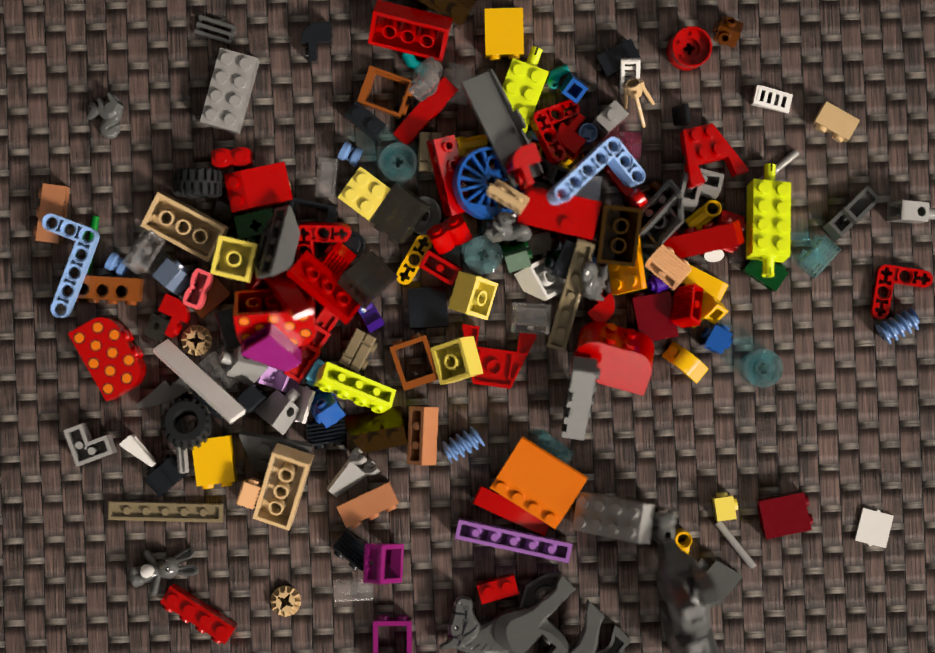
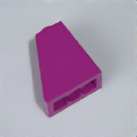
M269 323L241 341V355L285 372L297 367L301 363V349L272 323Z

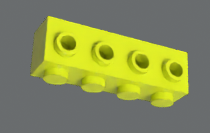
M329 362L324 363L318 368L314 386L319 387L321 391L332 392L338 398L354 401V404L371 408L375 413H384L390 409L396 393L395 389Z

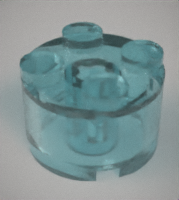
M399 142L392 143L381 152L379 168L387 180L394 183H404L414 177L418 168V160L415 152L408 145ZM400 159L404 163L397 168L393 163Z
M485 234L473 236L465 243L463 248V257L467 266L478 274L492 273L499 267L502 261L503 253L498 242L493 243ZM485 249L487 256L480 258L478 252H482Z
M755 349L743 357L741 373L746 382L752 386L770 387L781 377L783 363L780 357L769 349ZM760 365H765L766 369H763L762 372L758 371Z

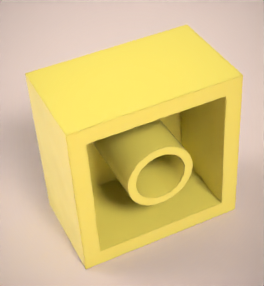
M360 166L339 194L338 199L370 222L392 193V190Z
M219 235L210 273L251 283L259 245Z
M459 271L448 308L488 320L498 283Z
M474 336L458 338L430 348L440 385L458 382L483 374Z

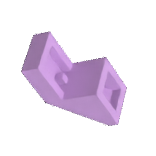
M268 366V369L256 381L285 393L291 388L297 391L300 383L285 375L284 371Z

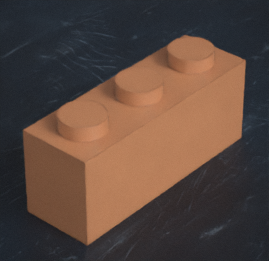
M43 183L42 188L40 187L38 195L39 199H41L40 207L38 206L36 210L38 223L35 225L33 232L34 237H36L35 241L63 245L64 236L44 229L42 219L47 214H55L66 218L70 193L69 187ZM52 218L49 221V226L54 228L57 221L55 218Z
M409 406L407 464L436 465L439 407Z
M390 481L338 505L337 509L346 528L351 526L354 529L362 525L361 521L366 518L370 521L379 517V512L383 510L390 512L396 509V504L399 503V500Z

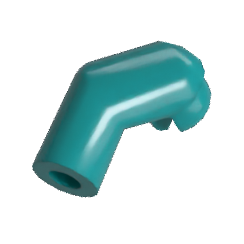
M402 52V58L407 67L424 71L426 62L416 60L414 55Z
M567 64L550 71L547 79L549 88L557 89L561 76L570 73Z

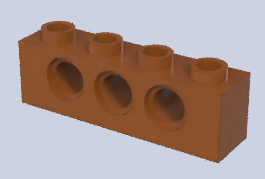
M85 276L83 284L88 286V291L86 294L79 292L76 302H79L80 299H87V303H99V300H106V304H118V301H125V305L137 306V302H143L144 279ZM105 285L107 293L102 296L99 293V288ZM71 286L65 288L66 296L72 294ZM124 286L126 294L121 297L118 294V289Z

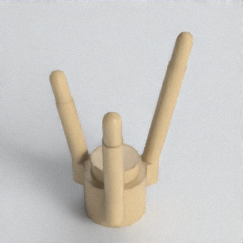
M632 78L623 85V108L627 109L628 95L635 99L641 125L645 128L646 125L639 97L644 92L651 105H654L655 102L646 89L644 81Z

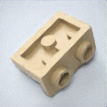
M499 179L493 185L490 184L487 189L488 197L521 215L530 200L529 197Z

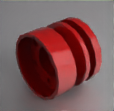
M689 26L681 29L670 38L666 54L669 62L675 68L689 71L697 68L709 59L712 53V42L705 30ZM687 46V49H691V52L687 53L683 49Z

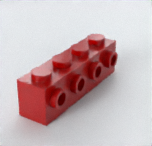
M454 135L426 141L444 217L464 213L465 211L460 207L454 196L452 187L453 173L461 159L458 152L459 144ZM460 180L461 188L468 186V181ZM468 190L462 192L464 199L469 196Z
M732 218L721 220V224L714 225V222L703 224V228L696 229L694 226L684 229V233L678 234V231H675L663 245L672 248L675 255L682 259L738 246L745 241L739 219L732 221Z
M175 583L169 587L160 601L165 610L171 613L174 611L180 615L179 618L186 623L191 622L195 625L196 630L203 634L205 632L212 636L211 639L218 644H225L238 626L237 623Z

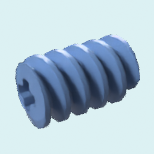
M909 307L908 311L903 310L901 315L895 314L894 318L889 317L888 323L882 321L881 326L876 324L879 335L890 345L892 344V337L896 341H898V334L904 338L905 330L909 334H912L911 327L918 331L920 321L915 310Z
M469 427L470 433L463 430V437L456 434V441L451 437L449 438V444L442 441L443 449L451 464V458L456 461L459 460L458 454L465 457V450L470 454L472 453V447L479 450L478 443L485 446L478 431L473 427Z

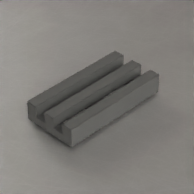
M199 15V21L196 24L197 27L194 30V34L231 45L237 27ZM203 21L231 29V32L203 24ZM204 28L229 36V39L200 31V29Z

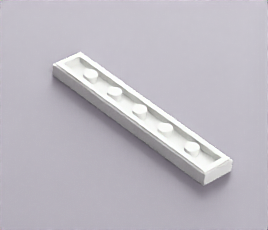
M169 339L153 348V353L230 424L245 414V409Z

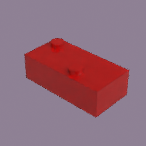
M377 0L373 10L368 44L442 62L453 18Z
M534 186L524 189V195L529 197L530 200L521 215L518 216L517 223L590 240L594 239L602 202L572 196L568 201L554 206L547 200V192L549 190Z

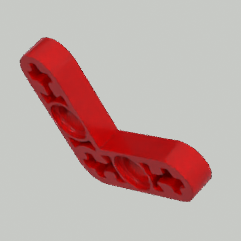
M572 100L541 109L530 118V124L546 158L555 165L565 159L566 151L553 125L570 120L580 112L579 104ZM567 108H572V109H573V111L570 110V111H567L566 113L564 112V110L567 109ZM551 111H556L559 119L553 118ZM544 133L552 137L551 142L545 140Z
M607 164L602 168L631 207L641 208L648 202L638 188L633 190L631 187L623 185Z
M303 222L299 224L300 231L302 228H305V231L309 233L305 237L306 241H302L304 236L300 232L296 248V262L303 255L300 252V247L307 246L310 249V253L315 256L314 242H346L352 234L351 227L346 223ZM326 228L329 233L328 236H320L318 229ZM341 228L344 232H347L344 237H342L341 233H335L334 237H332V233L339 232Z
M889 264L879 266L875 274L870 306L871 316L875 319H884L888 316L894 284L926 288L933 282L932 274L926 270ZM885 268H887V272H890V276L885 278V282L889 281V285L885 283L879 284V280H884V275L881 274V271L885 270ZM902 271L909 273V279L906 282L902 281L899 277ZM925 274V278H928V281L923 284L921 280H914V283H912L914 276L921 277ZM881 286L887 289V295L884 298L878 295V289ZM876 299L880 301L886 300V304H881V309L884 310V313L880 314V316L875 312V308L880 306V302L876 303Z

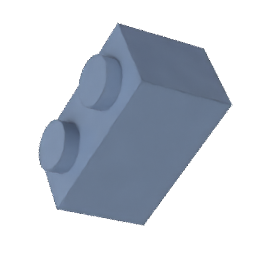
M167 258L152 276L179 297L190 285L191 276L189 274L191 271L177 260L172 262Z

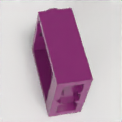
M365 543L363 583H402L404 544Z
M378 615L377 618L373 619V653H378V626H407V653H412V618H408V615H397L396 618H389L388 615Z

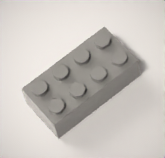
M224 48L219 49L200 119L203 125L240 135L260 63L257 57Z
M579 492L576 499L572 530L637 544H650L655 505L593 492Z

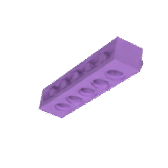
M459 518L455 539L569 563L573 545L572 542L464 518Z

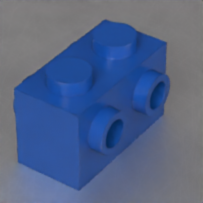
M721 323L710 325L709 327L706 326L701 335L703 340L700 346L715 354H722L724 349H728L732 344L733 339L731 336L733 333L729 332V327Z
M320 389L314 390L315 396L310 410L318 424L323 423L328 428L346 415L334 393L323 392Z

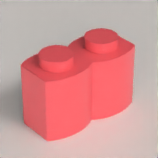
M197 268L191 276L190 287L184 294L183 304L200 310L206 303L207 291L213 285L214 275Z

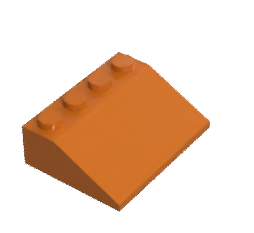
M522 436L490 488L556 529L588 480V477Z

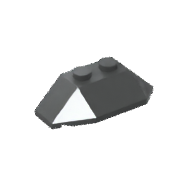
M669 179L642 208L641 248L658 249L684 222L683 195L672 179Z
M289 205L275 208L273 216L262 233L254 263L255 272L260 279L281 273L291 268L294 262L300 230L292 207Z

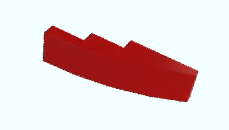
M444 76L405 118L393 135L407 148L419 135V132H422L433 121V118L459 90Z
M284 271L264 278L265 283L272 288L273 295L280 301L282 309L292 318L298 319L313 313L312 308L301 291Z
M324 306L315 318V336L309 344L299 347L301 349V363L297 367L283 372L298 383L301 382L320 355V349L330 337V331L339 320Z
M480 485L472 502L473 504L545 536L549 525L497 492Z

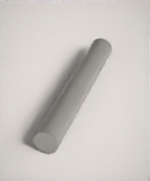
M796 149L776 164L775 175L799 155Z
M722 521L716 522L715 526L750 569L754 568L756 563Z

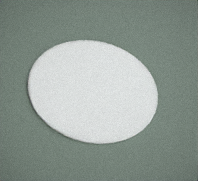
M722 250L704 254L705 260L709 262H717L724 257Z

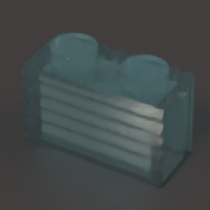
M825 234L820 237L817 235L810 242L812 246L807 251L804 249L797 256L799 260L796 264L812 279H815L841 251Z

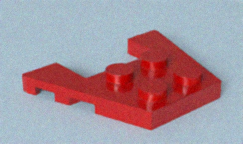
M713 123L685 129L679 133L682 155L685 156L686 160L684 169L685 173L688 174V189L705 183L699 168L703 164L724 159L732 177L746 174L749 171Z
M462 324L464 337L474 336L483 369V374L471 377L472 383L511 389L537 334L519 332L517 351H506L478 347L477 341L480 326Z

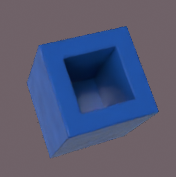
M570 72L559 89L562 94L577 104L588 90L585 82Z

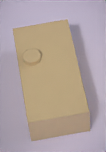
M163 191L157 192L141 224V227L206 262L213 261L219 235L226 237L230 229L229 226Z
M280 443L276 444L269 461L253 519L288 531L290 530L314 455Z

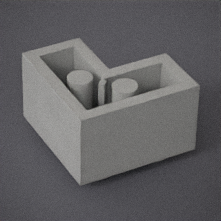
M700 168L705 183L688 189V174L685 173L684 169L679 186L683 195V210L694 212L698 205L699 196L716 200L721 192L725 174Z
M87 423L63 430L76 467L117 452L111 434L92 440Z

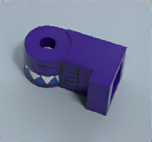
M366 294L363 296L366 301L359 308L358 312L369 332L372 333L386 323Z

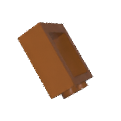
M370 65L357 102L367 108L401 119L402 115L406 116L409 105L407 101L409 97H413L416 87L413 86V80ZM376 75L407 86L398 112L367 101Z
M421 333L410 336L411 340L406 342L403 339L392 342L393 346L389 347L404 391L438 380L427 336H422ZM423 341L433 373L406 382L396 350Z

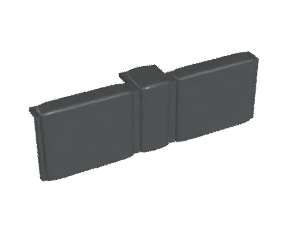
M491 69L488 72L461 82V86L479 123L483 127L486 138L492 145L493 152L509 184L514 188L518 186L514 179L515 174L514 172L507 174L506 162L513 152L524 145L530 144L523 132V129L527 126L519 110L513 111L496 74ZM540 162L535 166L529 167L533 179L544 173Z

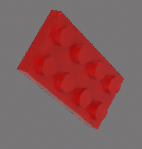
M307 250L286 274L346 325L366 301L362 295Z

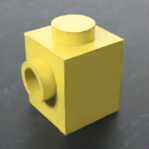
M727 492L716 493V497H711L714 517L717 522L737 519L735 510H738V502L736 498H733V495H728Z

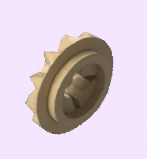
M190 326L183 332L181 338L182 347L191 355H203L211 347L212 336L208 329L203 326ZM197 332L198 338L204 340V342L198 343L195 349L194 342L189 341V339L195 338Z
M291 586L277 588L272 593L270 599L272 610L277 615L284 617L294 615L301 605L299 592ZM290 594L289 602L291 605L286 604L281 608L282 601L280 598H286Z

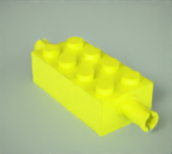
M531 46L526 62L512 59L502 86L513 111L518 109L527 126L523 129L525 135L549 73L547 70L538 68L537 64L543 50L538 48L536 55H534L537 48L535 46Z
M767 163L763 166L764 180L753 179L747 185L746 259L763 261L762 277L767 275V278L775 276L774 262L783 263L790 257L791 182L776 181V165L772 164L771 167V163Z

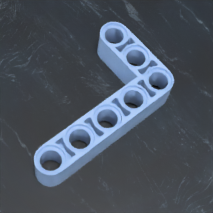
M610 137L601 141L547 192V200L554 206L568 201L606 164L626 187H634L643 183L646 175L622 142L616 137Z
M47 214L42 219L44 229L75 241L51 305V313L55 317L66 318L73 311L100 236L98 231L55 214ZM52 218H55L57 221L54 228L49 226V221ZM70 225L75 227L72 235L67 233V228ZM91 231L93 233V238L91 241L87 242L85 240V235L87 232ZM84 249L86 257L80 260L78 253ZM74 268L79 270V275L76 278H73L71 274ZM67 286L72 288L70 296H66L64 292ZM60 304H64L66 308L63 314L58 312Z

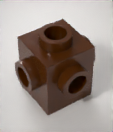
M722 15L720 21H716L713 26L712 32L715 33L713 41L735 48L744 23L732 17Z

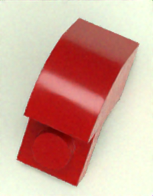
M580 113L576 118L572 117L566 125L562 122L557 132L566 151V157L571 161L581 152L587 141L577 133L586 118Z
M531 143L520 147L507 159L506 172L507 174L514 172V179L516 184L519 185L520 190L534 184L529 167L535 166L541 161L536 144Z
M611 293L604 297V301L595 300L597 304L586 312L593 322L605 323L613 315L615 301Z
M165 293L158 311L172 317L164 335L174 338L175 335L178 336L183 326L181 322H190L191 313L189 307L183 304L182 299Z

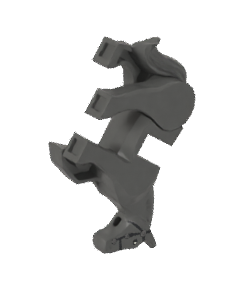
M657 508L658 512L654 513L651 536L656 542L660 560L657 571L658 591L668 607L662 608V617L670 653H719L711 629L709 609L710 607L722 604L717 586L709 572L701 570L697 560L687 552L682 551L675 542L676 519L673 511Z
M545 572L525 584L518 605L500 611L498 615L482 624L473 613L472 599L465 595L458 596L454 602L447 640L440 643L439 647L440 650L455 648L466 653H525L542 635L543 640L550 645L544 653H623L624 649L631 642V638L614 623L609 643L605 647L596 650L600 625L605 616L587 599L584 609L583 628L580 637L572 646L563 632L547 618L576 590V587L561 572ZM548 589L551 591L539 600V594L543 590Z

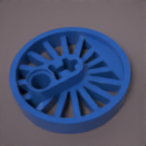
M479 147L469 151L460 159L453 173L452 187L458 204L466 213L481 220H494L493 216H497L501 212H512V210L503 205V208H499L497 201L487 196V189L489 188V184H486L487 180L492 185L497 179L502 182L508 181L506 177L501 178L505 174L503 170L501 171V166L492 147ZM486 151H491V155L486 156ZM478 152L480 153L481 157L480 163L474 156ZM469 159L471 160L475 168L478 170V172L469 167L468 165H466V162ZM490 159L494 162L493 169L488 165ZM462 170H466L476 178L461 176ZM460 180L477 184L461 188ZM519 185L514 187V189L524 194V189L520 190ZM478 188L475 192H473L471 195L464 199L462 195L463 191ZM480 194L475 204L469 203V201Z

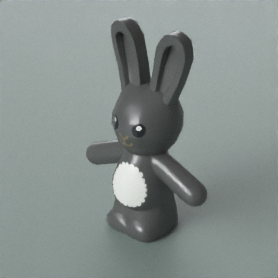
M192 547L183 550L174 557H165L159 562L156 561L149 550H145L143 555L149 564L129 567L132 585L137 588L152 582L150 589L152 595L158 593L161 578L172 579L177 575L194 576L199 572V568L195 565L180 566L181 563L195 555V550Z

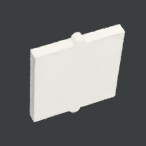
M299 385L297 392L301 395L294 404L300 409V412L294 419V422L305 424L315 391L311 390L308 386Z
M862 508L854 540L867 543L869 546L875 545L886 548L894 516L882 513L880 510L874 511Z

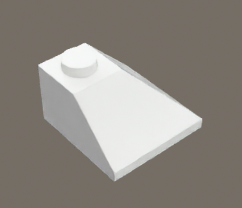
M547 257L531 264V267L524 268L514 274L524 292L544 301L561 293L565 283V279L553 276L543 270L544 261Z

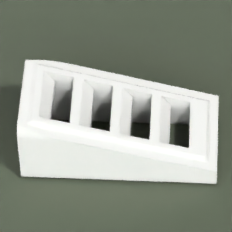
M621 58L620 94H624L623 85H625V81L632 78L640 80V58ZM625 64H636V66H625ZM625 70H635V72H625Z
M756 85L751 105L788 114L793 94ZM761 92L765 93L763 101H759ZM768 94H772L770 104L767 103ZM779 96L778 103L776 106L774 105L775 97ZM783 97L786 98L784 108L781 107Z
M135 434L129 435L119 444L147 465L153 467L158 464V461Z

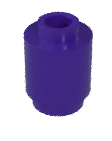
M649 275L647 287L654 294L672 289L656 275Z

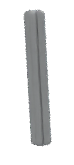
M176 398L172 400V403L176 404V400L180 399L181 401L183 400L181 398ZM185 416L181 417L176 424V430L180 433H186ZM178 447L176 448L178 472L181 474L188 473L187 448L186 450H181Z

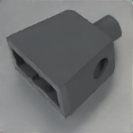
M703 558L697 560L701 570H706L711 575L722 601L743 577L740 573L715 558L710 563H707Z

